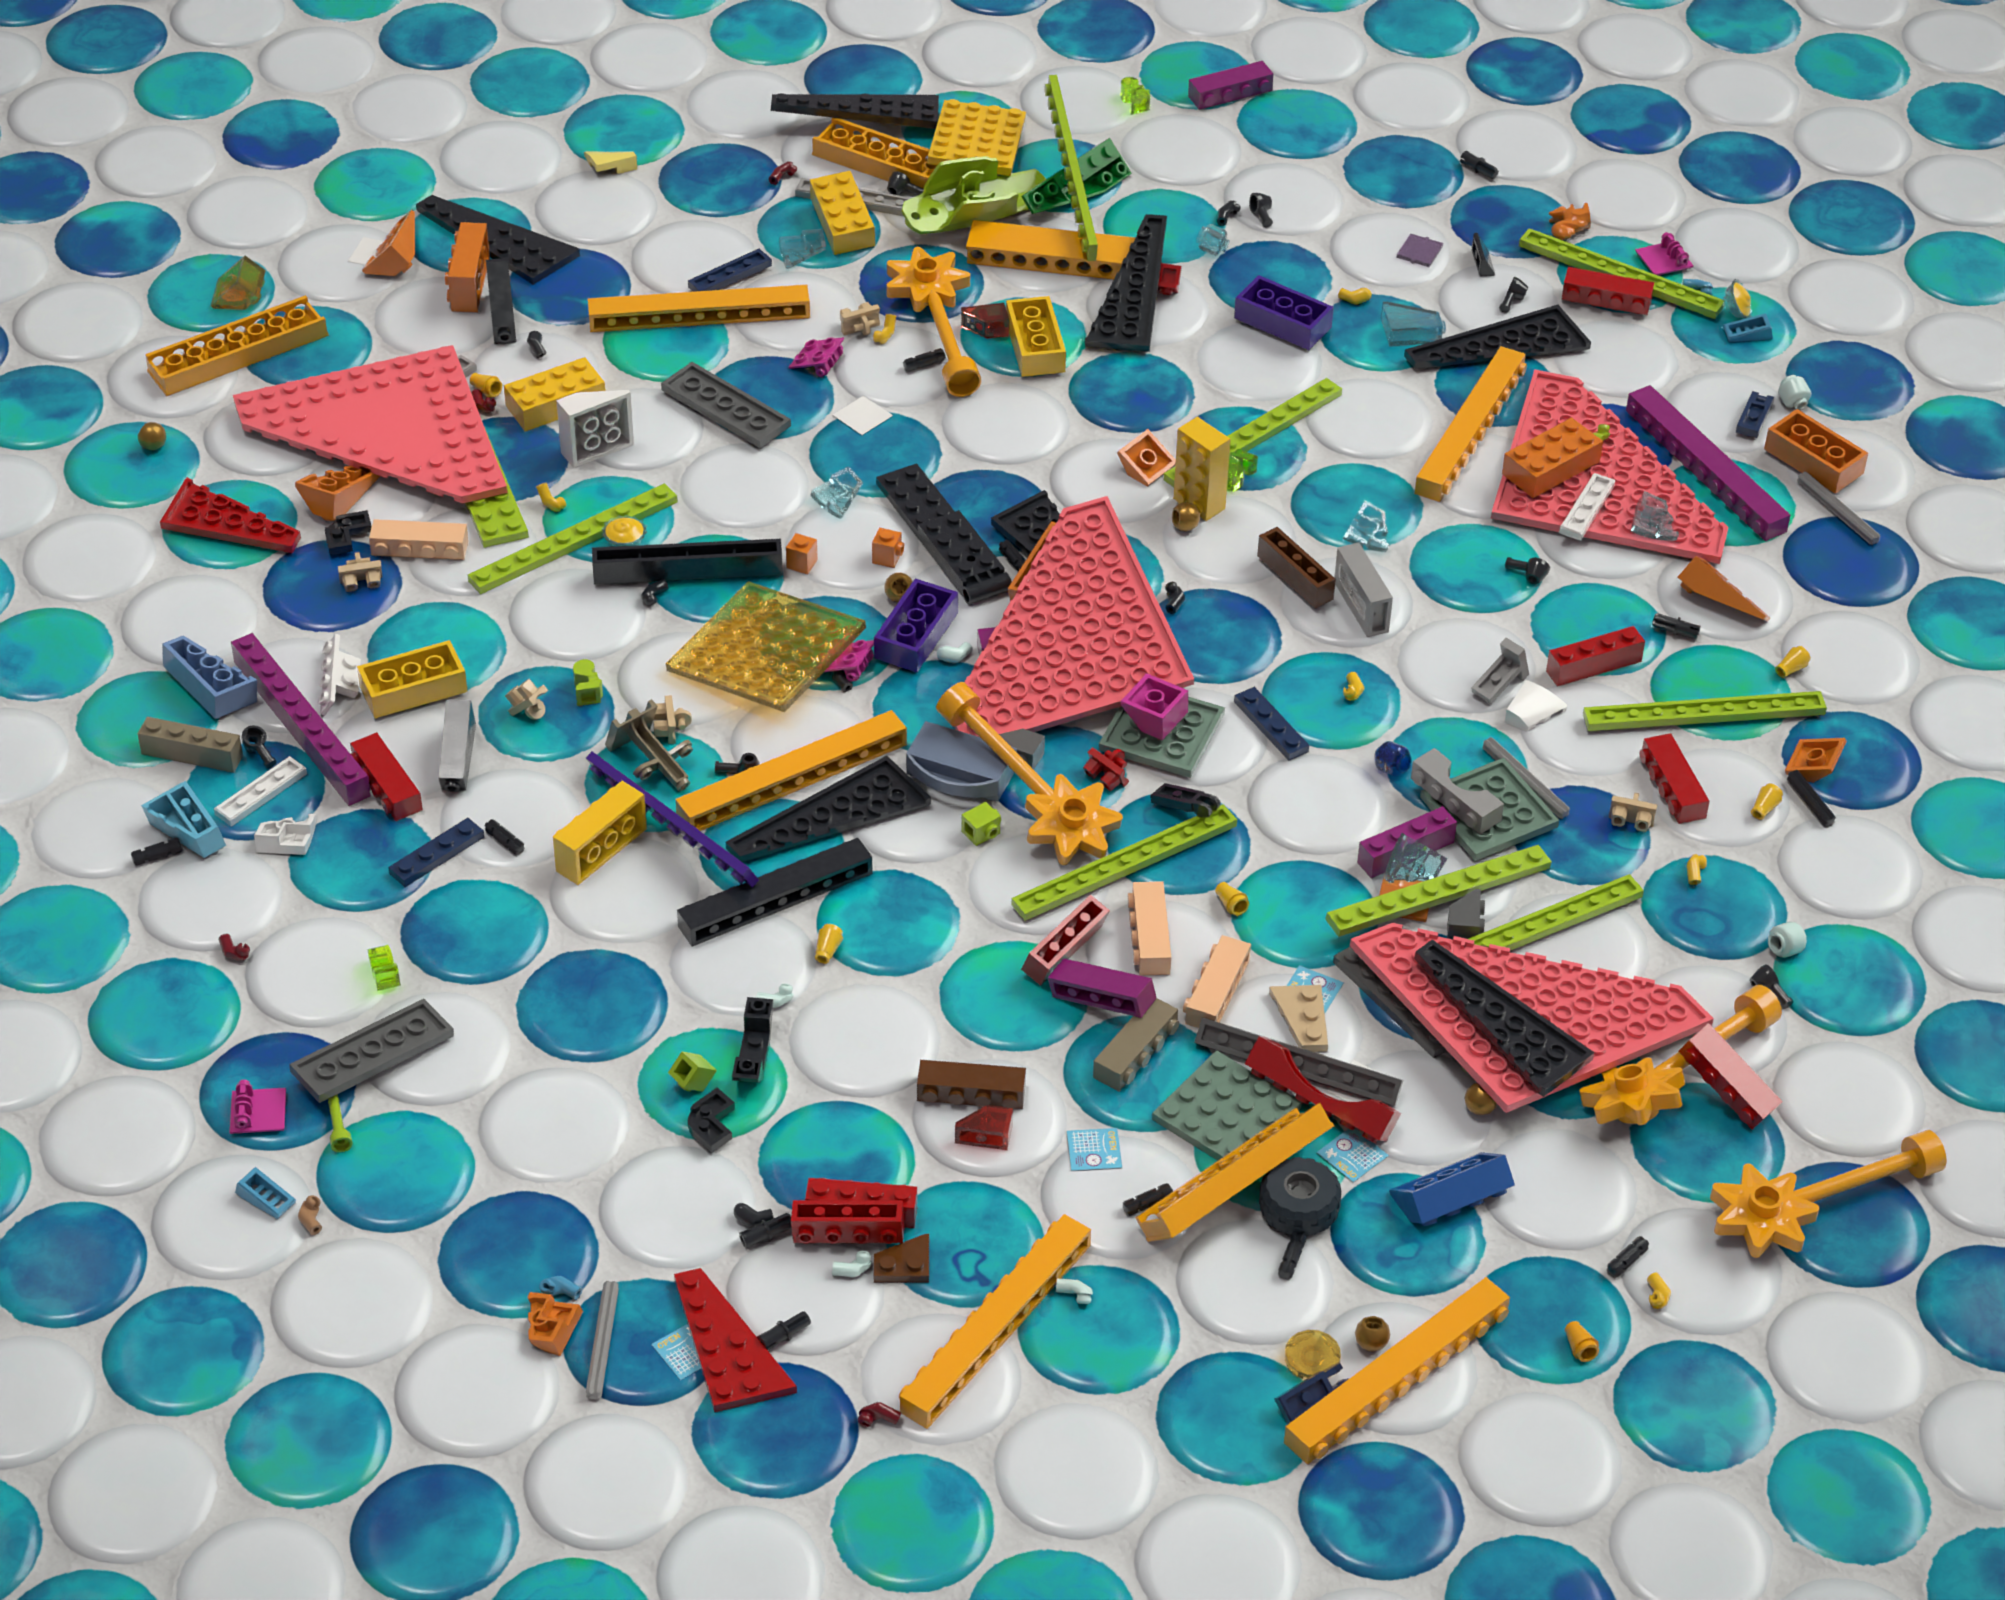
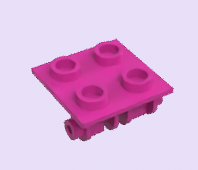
M1665 232L1661 237L1660 244L1635 249L1649 270L1657 276L1694 266L1689 260L1688 253L1684 252L1683 247L1678 241H1675L1672 233Z
M844 337L809 340L805 343L800 353L795 356L789 369L814 366L819 377L826 376L843 354V346L840 344L843 342Z
M858 640L847 644L840 642L833 645L817 668L816 673L844 670L849 681L858 680L861 673L864 672L868 663L874 657L873 650L871 649L874 645V640Z
M248 1080L239 1081L236 1085V1091H232L230 1134L284 1131L286 1088L253 1090Z

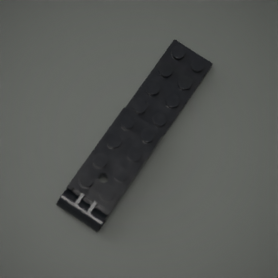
M917 463L876 477L877 486L958 589L968 605L1008 591L1012 581L1009 574L1005 572L1004 566L960 510L954 511Z

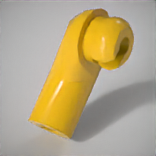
M885 315L884 328L882 331L877 330L874 332V342L884 344L894 334L896 315Z

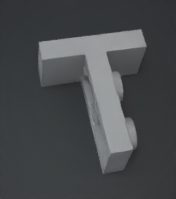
M1505 638L1500 643L1502 654L1471 687L1472 693L1489 704H1492L1516 677L1524 681L1529 675L1525 649L1508 638Z

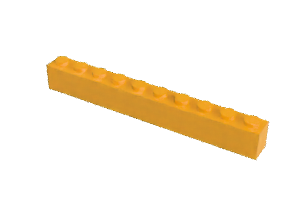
M808 285L588 298L590 332L810 318Z
M1500 346L1416 476L1414 494L1438 502L1442 500L1445 494H1449L1452 482L1458 480L1461 468L1467 466L1470 454L1475 453L1478 442L1484 439L1486 429L1491 428L1494 416L1500 414L1503 402L1508 401L1511 390L1517 387L1519 377L1524 376L1527 369V364L1524 363L1526 354Z
M890 710L692 793L683 795L675 799L676 814L699 831H702L906 746L907 727Z
M1063 1214L1057 1222H1052L1044 1237L1034 1242L1031 1251L1025 1257L1022 1256L1018 1260L1015 1269L1009 1275L1003 1276L997 1289L993 1293L990 1292L986 1295L979 1309L969 1314L966 1323L952 1333L949 1342L935 1352L932 1361L927 1366L920 1368L914 1381L902 1388L899 1394L901 1414L928 1429L1057 1284V1278L1062 1279L1091 1245V1229L1066 1214Z
M1485 1277L1285 1427L1284 1444L1307 1465L1316 1458H1322L1330 1447L1336 1443H1342L1350 1432L1357 1427H1363L1375 1413L1383 1412L1391 1401L1397 1397H1403L1411 1386L1417 1382L1424 1381L1432 1370L1436 1367L1444 1366L1452 1355L1456 1352L1464 1351L1473 1339L1482 1337L1489 1327L1496 1322H1502L1509 1313L1510 1297Z

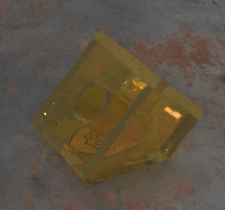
M247 256L242 257L218 278L211 307L214 309L245 310L251 304L255 305L261 298L260 291L265 283L263 279L266 270Z

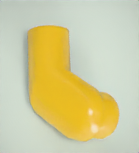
M1341 288L1338 293V298L1354 305L1362 304L1372 296L1371 291L1367 288H1360L1352 292Z
M547 483L536 486L543 505L554 512H560L561 509L566 508L565 499L563 497L555 499L551 495Z
M1350 672L1346 676L1349 688L1346 689L1344 687L1343 694L1347 700L1354 701L1358 699L1365 688L1358 674Z
M1693 854L1687 862L1688 883L1690 885L1701 883L1700 868L1704 869L1707 865V859L1704 855L1698 856Z
M1654 1272L1647 1278V1282L1654 1290L1652 1296L1649 1295V1302L1653 1308L1662 1309L1669 1301L1671 1290L1659 1273Z

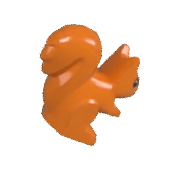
M1584 203L1583 207L1575 209L1574 205L1571 204L1567 209L1564 206H1560L1549 212V215L1552 216L1549 222L1555 223L1552 226L1551 233L1557 239H1569L1575 233L1591 227L1588 203Z

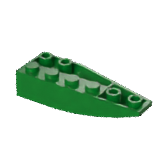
M1111 138L1106 139L1077 158L1087 198L1106 192L1132 174ZM1065 167L1021 196L1032 215L1071 203L1072 194H1068V180H1065L1064 177Z

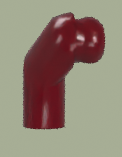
M787 161L776 167L768 178L769 182L773 185L778 184L785 173L793 176L797 171V166L793 165V162Z
M479 389L471 392L478 410L486 413H491L495 410L496 400L494 398L490 400V397H487L483 400L482 392Z
M222 934L218 938L225 957L237 961H243L248 958L250 947L246 943L244 946H242V943L234 946L229 934Z
M876 1402L863 1407L859 1411L858 1423L863 1427H870L873 1421L882 1418L896 1425L902 1412L882 1402Z

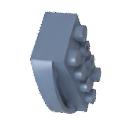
M927 721L923 724L906 753L907 775L916 777L919 781L937 791L954 796L984 797L987 800L998 802L1015 773L980 737Z

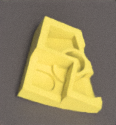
M584 152L590 167L594 166L597 172L612 168L615 169L617 174L637 170V156L634 152Z

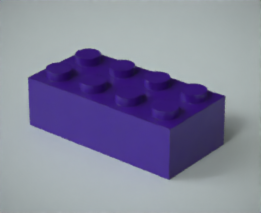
M1258 275L1235 297L1234 318L1310 350L1332 328L1334 307Z
M915 578L874 636V658L918 672L957 616L958 592Z

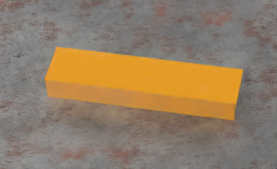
M831 118V124L818 137L814 136L812 138L813 156L885 181H889L891 174L898 171L905 174L909 178L910 183L924 188L925 183L937 166L927 164L926 156H928L930 149L839 118ZM839 124V125H841L844 129H842V128L836 129V126H835V125ZM854 131H859L861 135H854ZM872 137H877L880 141H872ZM890 143H894V144H896L898 147H892V148H891V147H890ZM912 149V150H914L917 154H915V153L909 154V153H908V150Z
M973 220L966 245L967 264L1114 280L1135 237L1095 233L1098 243L1096 261H1087L1086 252H1082V238H1079L1078 231ZM972 251H981L983 257L974 258L972 256ZM1002 253L1005 258L1002 261H997L993 257ZM1020 255H1023L1026 261L1024 263H1018L1015 261V259H1018ZM1042 257L1045 258L1048 262L1046 265L1043 266L1038 265L1036 263L1040 261ZM1066 260L1069 266L1061 268L1057 264ZM1084 262H1087L1090 266V269L1082 270L1079 267L1082 266ZM1106 264L1109 265L1112 269L1108 273L1102 272L1100 270L1104 268Z
M305 295L145 354L148 367L147 372L165 396H169L327 337L329 334L327 332L326 320L324 317H320L310 305L308 297ZM299 304L305 305L303 310L294 308ZM280 311L285 312L284 317L275 316V314ZM258 319H264V320H265V322H264L263 325H262V324H258V323H257V324H254V323H255V321L258 320ZM239 326L245 327L243 332L234 330ZM217 334H224L223 340L214 339ZM198 341L204 342L203 347L193 345ZM177 349L184 350L182 355L173 354V352ZM155 357H163V361L157 366L152 362Z
M1316 1104L1305 1113H1299L1297 1108L1292 1109L1135 1217L1146 1236L1147 1242L1175 1237L1332 1128L1334 1124L1330 1122L1321 1104ZM1152 1214L1158 1217V1219L1147 1220L1148 1216Z

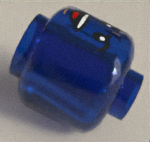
M1387 741L1375 751V765L1384 773L1400 776L1407 772L1411 766L1412 759L1409 749L1403 745Z

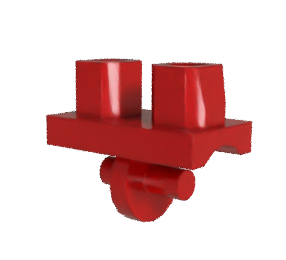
M1092 747L1087 752L1090 759L1086 762L1083 769L1089 777L1095 779L1103 771L1105 775L1100 779V782L1109 791H1112L1119 784L1125 787L1129 783V780L1124 777V768L1127 766V762L1124 761L1125 753L1121 749H1116L1113 752L1107 750L1103 755Z

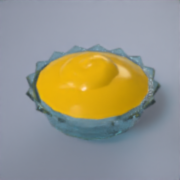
M1734 279L1725 291L1726 296L1723 298L1725 308L1729 313L1732 312L1736 318L1746 319L1752 317L1751 297L1743 287V283Z
M619 515L616 518H611L609 522H605L602 528V535L612 547L635 546L641 543L644 535L647 533V526L643 523V520H638L636 516L626 515L623 517Z

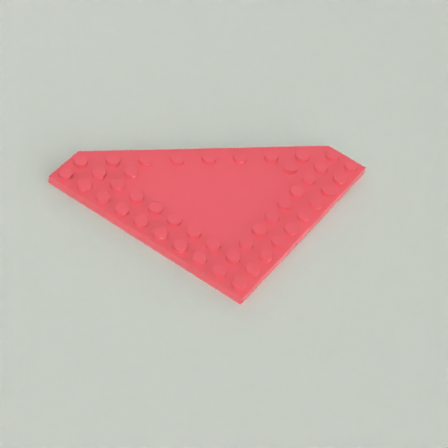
M453 345L233 395L235 407L244 431L251 433L254 430L262 433V437L277 442L281 439L289 442V446L304 451L308 448L316 451V455L331 460L335 457L343 460L346 465L358 469L365 467L371 469V473L385 478L392 476L398 478L400 483L412 487L418 485L426 488L427 492L442 497L444 495L454 497V501L460 503L508 493L507 485Z
M1534 370L1510 450L1571 417L1592 433L1598 431L1599 424H1607L1610 426V436L1603 441L1599 463L1535 498L1529 496L1502 475L1492 508L1491 519L1559 532L1562 523L1592 475L1596 473L1614 479L1615 486L1583 537L1693 559L1695 556H1698L1707 562L1720 564L1728 526L1724 522L1720 523L1714 517L1715 513L1704 502L1700 503L1695 498V493L1685 483L1680 484L1676 480V474L1666 465L1662 466L1657 461V456L1647 446L1643 447L1638 442L1639 438L1628 427L1624 428L1620 424V419L1610 409L1606 410L1601 405L1602 401L1592 391L1588 392L1583 387L1584 383L1579 378Z
M1108 496L1062 509L1057 523L1052 527L1045 539L1044 546L1037 553L1028 574L1024 576L1015 597L1008 604L1003 613V618L991 634L986 648L979 655L970 676L965 680V683L981 699L976 712L998 734L1022 728L1037 732L1121 707V700L1146 673L1181 688L1194 685V677ZM965 722L954 726L957 731L978 736Z
M1397 923L1382 926L1354 937L1350 941V947L1505 1113L1541 1099L1543 1096L1534 1089L1414 959L1415 952L1431 940L1443 946L1595 1052L1590 1063L1546 1096L1699 1032L1708 1023L1712 1026L1714 1020L1680 985L1670 983V987L1655 984V980L1634 976L1633 979L1618 976L1619 972L1602 968L1593 971L1582 968L1583 964L1562 960L1561 963L1546 960V956L1526 952L1525 955L1511 953L1510 948L1490 944L1488 948L1475 945L1474 940L1454 936L1452 940L1438 937V932L1419 928L1417 932L1402 929L1403 925Z

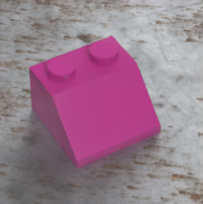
M1146 673L1121 700V706L1141 732L1163 740L1188 713V690Z

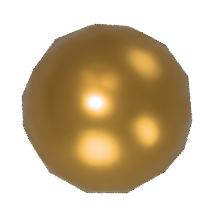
M156 422L146 423L138 433L139 444L146 450L154 451L161 448L166 441L165 429Z
M1183 502L1173 508L1172 522L1177 529L1187 532L1198 526L1200 512L1195 505Z
M902 572L891 574L884 584L887 597L892 601L899 602L913 581L907 574Z
M1478 1083L1472 1084L1467 1089L1464 1099L1466 1107L1472 1113L1486 1115L1496 1108L1497 1103Z
M1376 1316L1363 1318L1357 1324L1355 1330L1357 1343L1363 1349L1371 1352L1383 1349L1388 1344L1391 1335L1389 1325L1382 1318Z

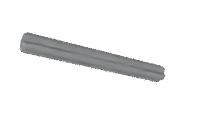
M1804 471L1798 475L1797 482L1866 542L1870 545L1879 542L1880 534L1808 472Z
M1490 737L1483 742V749L1495 760L1505 758L1557 817L1563 819L1569 815L1570 808L1494 738Z
M605 1281L603 1284L586 1387V1397L589 1400H599L602 1396L619 1290L618 1283L615 1281Z

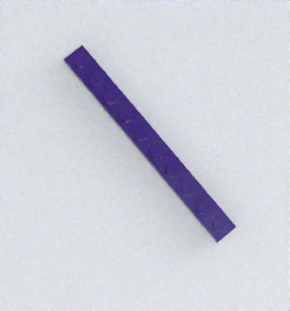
M591 751L586 757V760L591 765L589 769L599 779L602 776L605 777V782L611 788L624 781L643 793L646 813L648 811L652 812L651 816L659 824L662 825L664 822L668 824L666 827L675 836L678 837L679 834L684 836L682 839L690 847H699L698 851L706 859H715L714 863L722 871H731L730 875L738 883L742 884L745 882L753 888L759 881L747 865L596 753Z

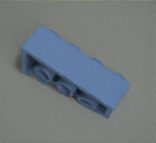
M184 635L162 643L163 667L215 719L257 702V679L250 676L247 678L242 675V670L235 666L232 668L223 663V659L217 655L207 654L204 647Z

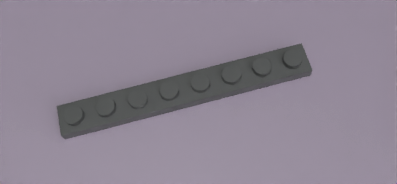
M1202 1018L1195 1043L1247 1059L1258 1037L1262 1035ZM1271 1039L1290 1050L1294 1063L1305 1078L1396 1106L1404 1080Z

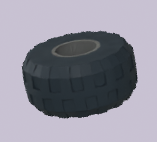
M1300 1157L1286 1159L1263 1176L1259 1194L1260 1210L1267 1222L1278 1229V1231L1284 1234L1292 1235L1293 1232H1297L1299 1234L1304 1233L1306 1236H1312L1328 1229L1337 1219L1341 1206V1185L1335 1173L1321 1162Z

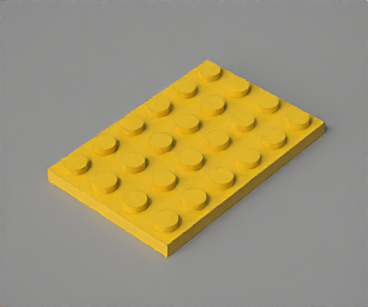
M955 99L944 100L928 154L927 164L938 165L942 161L986 156L997 158V174L1011 176L1026 119V112L1017 108H1000L997 105L984 106L976 102L963 103Z

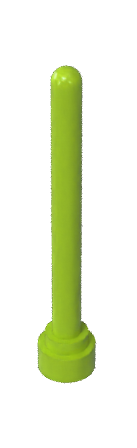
M337 1094L328 1098L333 1131L329 1139L333 1151L345 1152L352 1147L353 1143L350 1132L343 1125Z

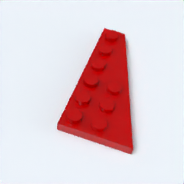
M188 477L184 480L160 520L161 529L289 553L294 552L301 539L299 530L280 521L273 522L267 519L266 515L261 512L254 513L250 511L249 506L228 496L212 493L209 487L204 485L198 486Z
M701 1268L674 1274V1282L714 1412L797 1393L795 1383Z

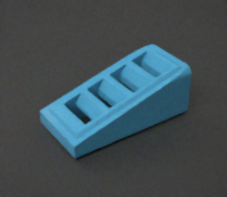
M1766 313L1723 324L1729 342L1773 339L1772 327Z
M256 1167L236 1185L235 1193L276 1219L296 1203V1199ZM254 1185H257L258 1187L255 1190H253L252 1187ZM263 1190L267 1191L262 1196L259 1194ZM271 1195H274L275 1198L268 1202L267 1199ZM280 1200L284 1201L285 1203L278 1209L274 1206Z

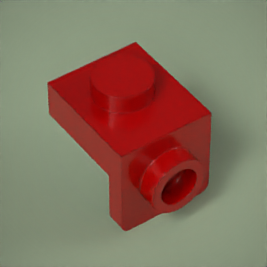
M1161 264L1158 286L1160 294L1172 295V293H1178L1182 266Z

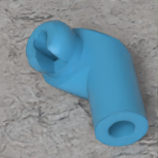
M1683 279L1682 285L1712 295L1713 285L1710 282L1699 279Z
M563 1276L543 1279L539 1285V1289L543 1294H550L552 1296L566 1294L574 1300H577L583 1291L582 1287Z

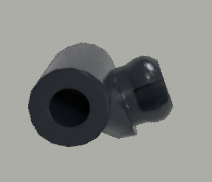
M662 579L652 583L644 589L641 598L647 606L657 602L655 595L669 589L666 580Z

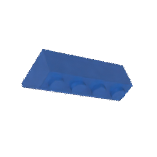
M1480 1152L1392 1188L1389 1192L1410 1222L1428 1226L1436 1223L1437 1218L1442 1215L1448 1217L1460 1213V1208L1464 1206L1473 1207L1484 1203L1483 1199L1488 1196L1498 1197L1507 1193L1506 1189L1515 1186L1506 1155Z

